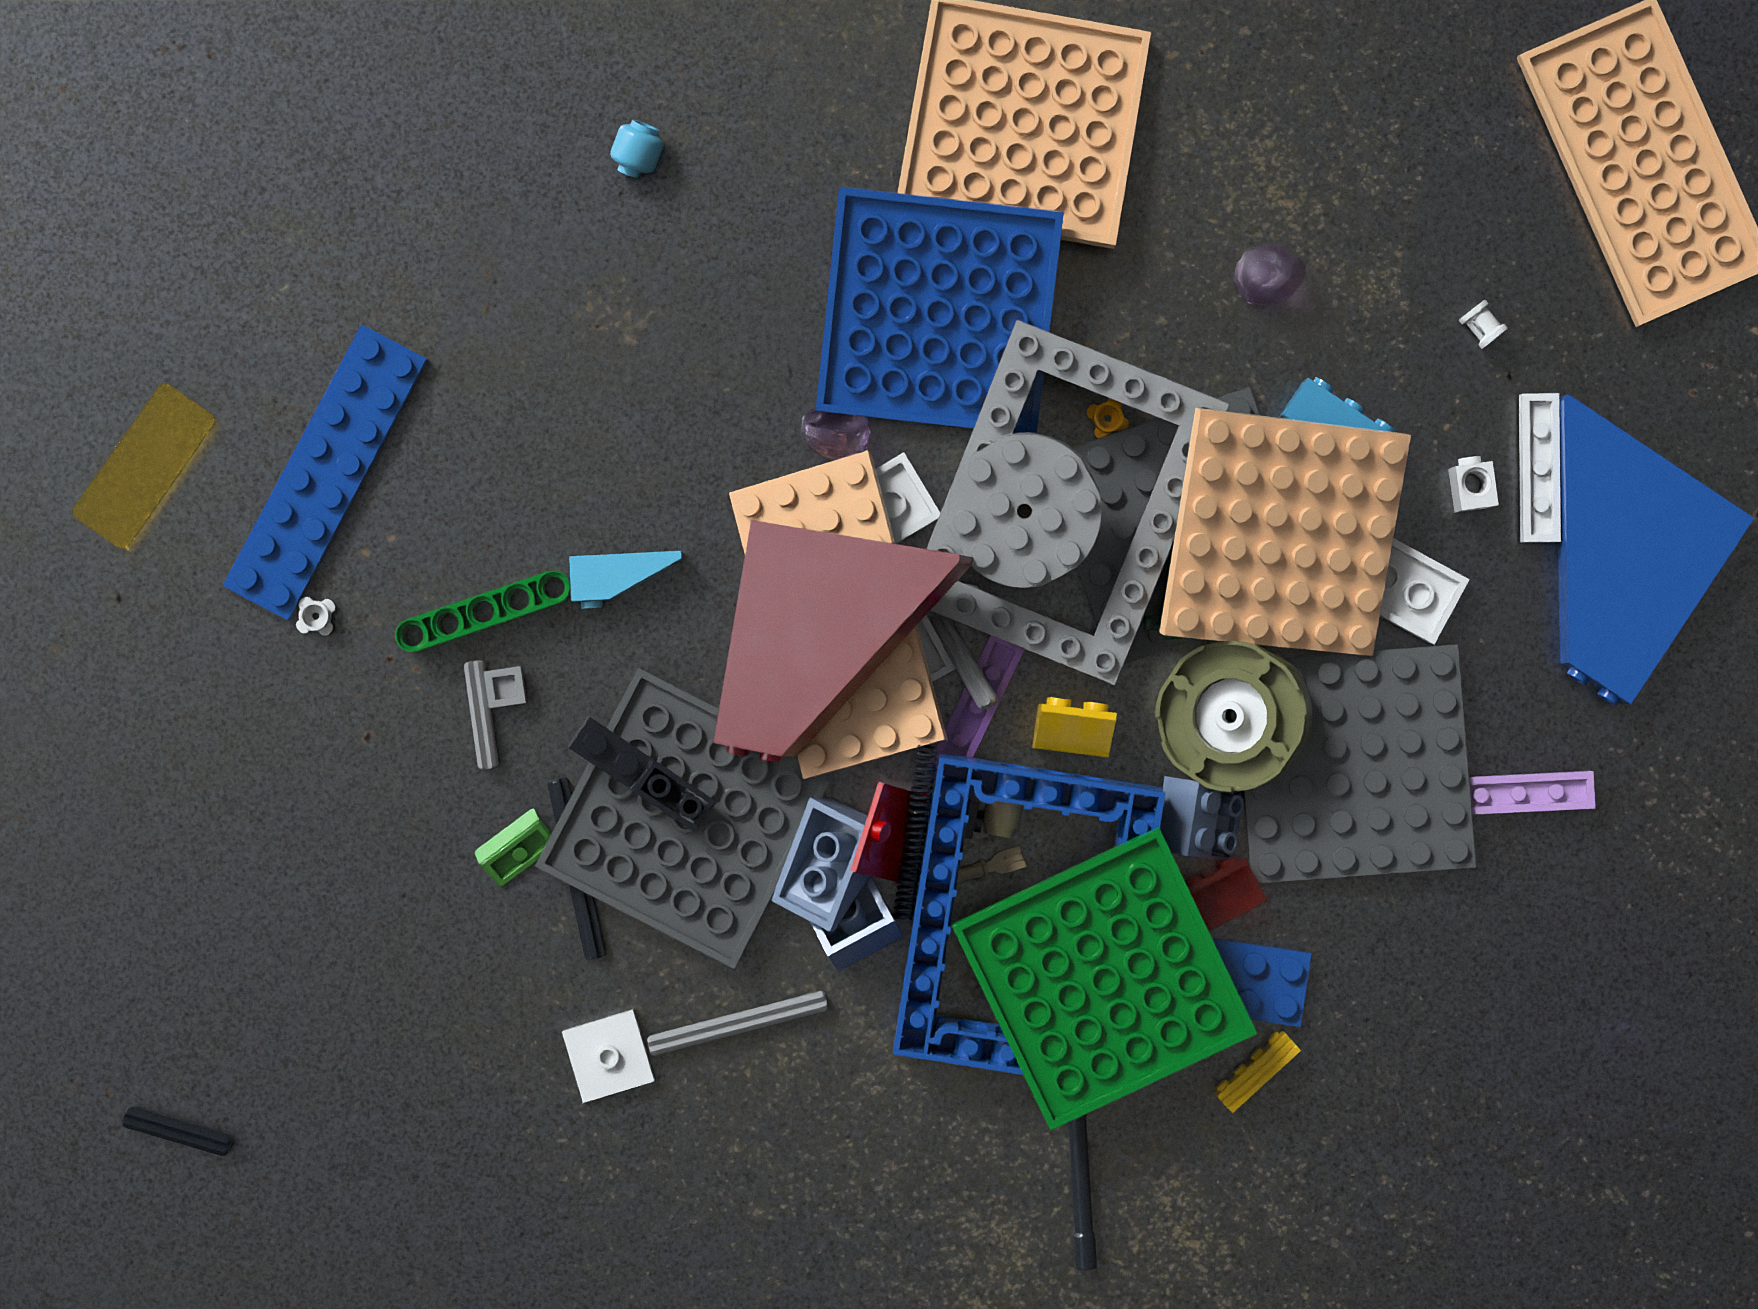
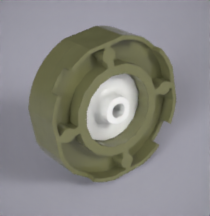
M1220 641L1198 647L1179 660L1159 691L1155 718L1158 717L1162 748L1175 767L1206 788L1232 792L1263 786L1281 777L1289 770L1309 739L1312 726V705L1309 691L1303 678L1288 661L1264 645L1242 641ZM1232 710L1237 714L1236 721H1233L1231 718Z

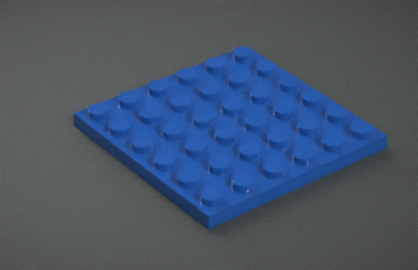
M839 186L815 411L974 428L1016 320L1023 321L1048 332L1050 330L1064 212ZM1041 370L1037 371L1034 379V388L1028 394L1020 414L1021 421L1013 433L1029 432L1037 434L1044 372Z

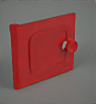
M878 782L850 871L901 884L897 880L905 877L900 876L898 873L907 870H903L899 866L908 863H904L900 859L902 857H909L901 852L903 850H910L904 848L903 844L912 843L905 841L904 837L914 836L906 834L905 830L915 829L907 827L906 823L916 822L923 824V821H910L907 816L918 815L925 817L924 814L909 813L908 809L919 808L926 810L925 807H913L909 802L920 801L927 803L926 800H914L910 795L915 793L928 796V793H916Z

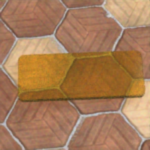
M167 383L160 384L73 507V516L118 548H128L215 425L216 419L214 415Z

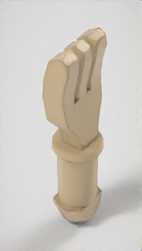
M1019 845L995 853L987 862L981 859L980 862L959 868L957 885L982 876L988 877L989 872L995 871L1003 874L1027 867L1024 853H1022V846Z

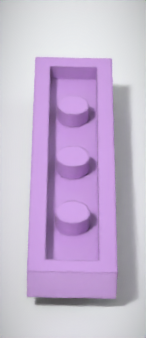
M1593 771L1469 777L1472 814L1595 809Z

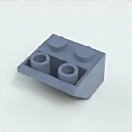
M1164 776L1163 790L1165 791L1160 830L1171 853L1234 862L1235 850L1238 845L1237 837L1240 818L1244 808V790L1232 792L1218 791L1206 788L1197 781Z

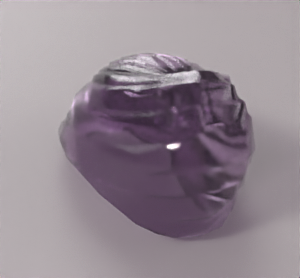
M1273 244L1259 245L1243 253L1235 268L1234 281L1240 296L1247 302L1255 305H1270L1292 296L1301 286L1305 277V264L1299 257L1292 255L1285 247Z
M811 409L802 417V436L807 441L809 448L816 454L835 461L868 450L870 425L866 417L816 411V409Z

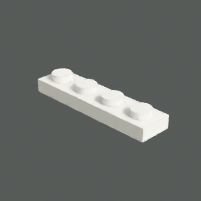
M1559 393L1520 394V543L1561 542Z

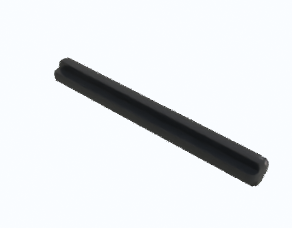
M567 778L548 782L556 825L572 796L570 783ZM569 885L584 957L586 960L601 958L606 955L595 899L593 896Z

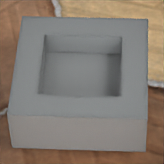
M522 666L484 671L489 708L528 703Z

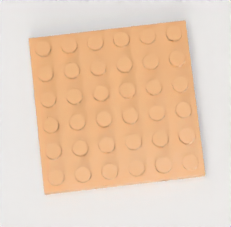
M931 0L898 193L1063 211L1061 240L1114 249L1117 241L1151 32L975 0Z
M1195 408L1159 632L1167 636L1217 641H1242L1257 645L1373 656L1411 435Z

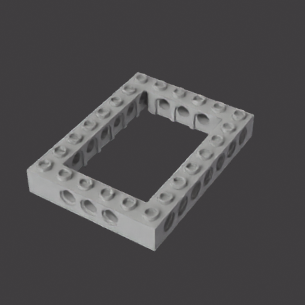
M1016 320L954 480L964 463L975 452L1006 435L1013 434L1016 426L1021 421L1020 414L1028 394L1034 388V379L1038 370L1177 424L1179 427L1094 636L1080 625H1067L1048 617V612L1043 610L1035 612L1013 603V598L1008 596L1005 598L998 597L979 589L978 584L969 581H957L931 611L1115 685L1175 538L1195 408L1226 411L1229 403L1023 321ZM950 488L926 549L964 555L949 527L948 501Z

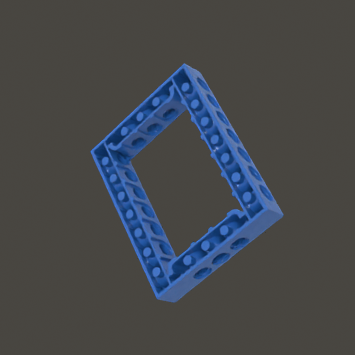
M939 753L893 1044V1055L1023 1075L999 1024L936 1015L939 1008L942 974L945 970L948 936L951 932L954 899L957 894L960 861L963 857L965 829L969 819L971 796H976L980 801L994 804V801L1023 805L1024 809L1032 810V806L1058 810L1062 815L1069 816L1070 812L1096 816L1099 821L1113 822L1119 819L1114 845L1116 847L1156 827L1160 828L1165 791L1162 787Z

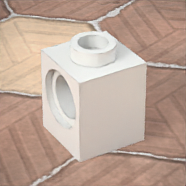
M1481 456L1458 459L1459 466L1448 469L1454 513L1487 509L1499 505L1493 461L1481 463ZM1468 474H1474L1480 479L1481 488L1478 493H1471L1467 490L1465 478Z

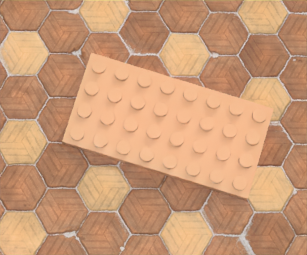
M1644 0L1520 54L1517 57V61L1635 327L1758 274V226L1657 0Z
M868 450L729 493L744 553H746L751 520L895 544L872 453ZM917 625L797 755L803 779L813 778L916 749L919 744L924 746L948 740Z

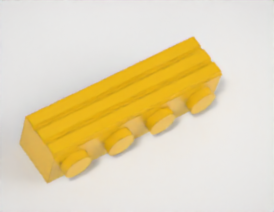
M1275 1032L1267 1040L1268 1044L1263 1049L1260 1047L1250 1055L1252 1059L1247 1064H1240L1233 1071L1235 1075L1229 1080H1222L1216 1086L1217 1091L1214 1094L1232 1113L1301 1051L1285 1032Z

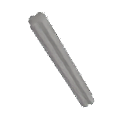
M818 991L650 1035L647 1038L651 1055L656 1056L824 1012L828 1009V1002L824 991Z

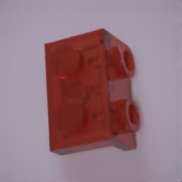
M1232 857L1216 866L1217 873L1207 878L1200 874L1185 882L1209 932L1267 902L1263 891L1249 868L1250 864L1246 858L1237 861L1236 857Z

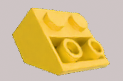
M1047 697L1046 704L1037 705L1032 748L1109 757L1117 713L1108 712V704L1084 702L1083 709L1071 707L1072 700Z

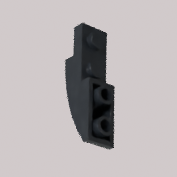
M587 716L567 746L694 832L715 802L714 799L589 716Z

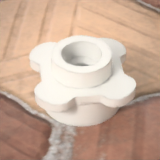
M304 597L299 601L300 611L299 620L296 623L297 629L301 633L317 631L321 635H329L333 631L331 615L336 608L334 602L330 599H325L322 602L313 601L310 597ZM314 613L319 614V618L317 620L313 619Z

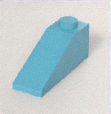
M682 551L569 556L571 601L575 603L581 602V609L603 608V601H612L684 560V553Z

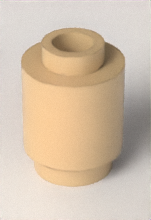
M994 801V804L986 803L983 823L986 824L984 832L995 836L1013 838L1015 830H1019L1023 805Z

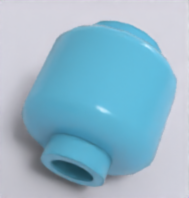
M633 119L631 124L621 125L610 153L611 158L619 163L617 170L634 178H638L640 172L652 173L656 168L664 147L663 139L658 136L660 130Z

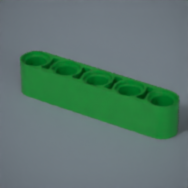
M547 571L406 619L396 628V642L405 651L414 653L424 652L557 607L568 602L571 598L570 578L559 571ZM553 578H560L564 582V592L558 598H551L546 592V585ZM523 589L529 595V604L523 610H516L511 604V597L514 592ZM488 601L494 608V614L491 620L481 622L476 616V609L479 604ZM453 613L458 618L459 625L454 633L446 634L441 628V621L445 615ZM417 625L423 631V640L417 646H411L406 640V633L410 627Z

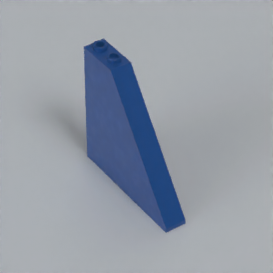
M1567 394L1559 398L1561 542H1558L1560 664L1569 669L1566 674L1576 682L1584 686L1589 682L1600 691L1597 695L1613 706H1617L1618 703L1632 704L1739 543L1754 517Z

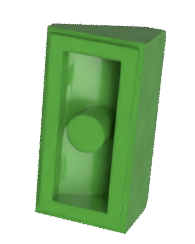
M530 809L475 851V855L481 867L502 888L538 861L552 832L535 809Z

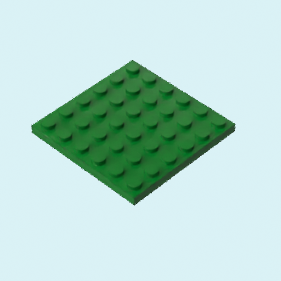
M1159 827L952 924V928L1050 1131L1257 1034Z

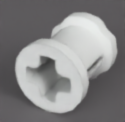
M1483 300L1459 319L1460 323L1467 324L1480 340L1478 345L1481 349L1508 329L1506 324H1500L1487 308L1489 303L1486 300Z

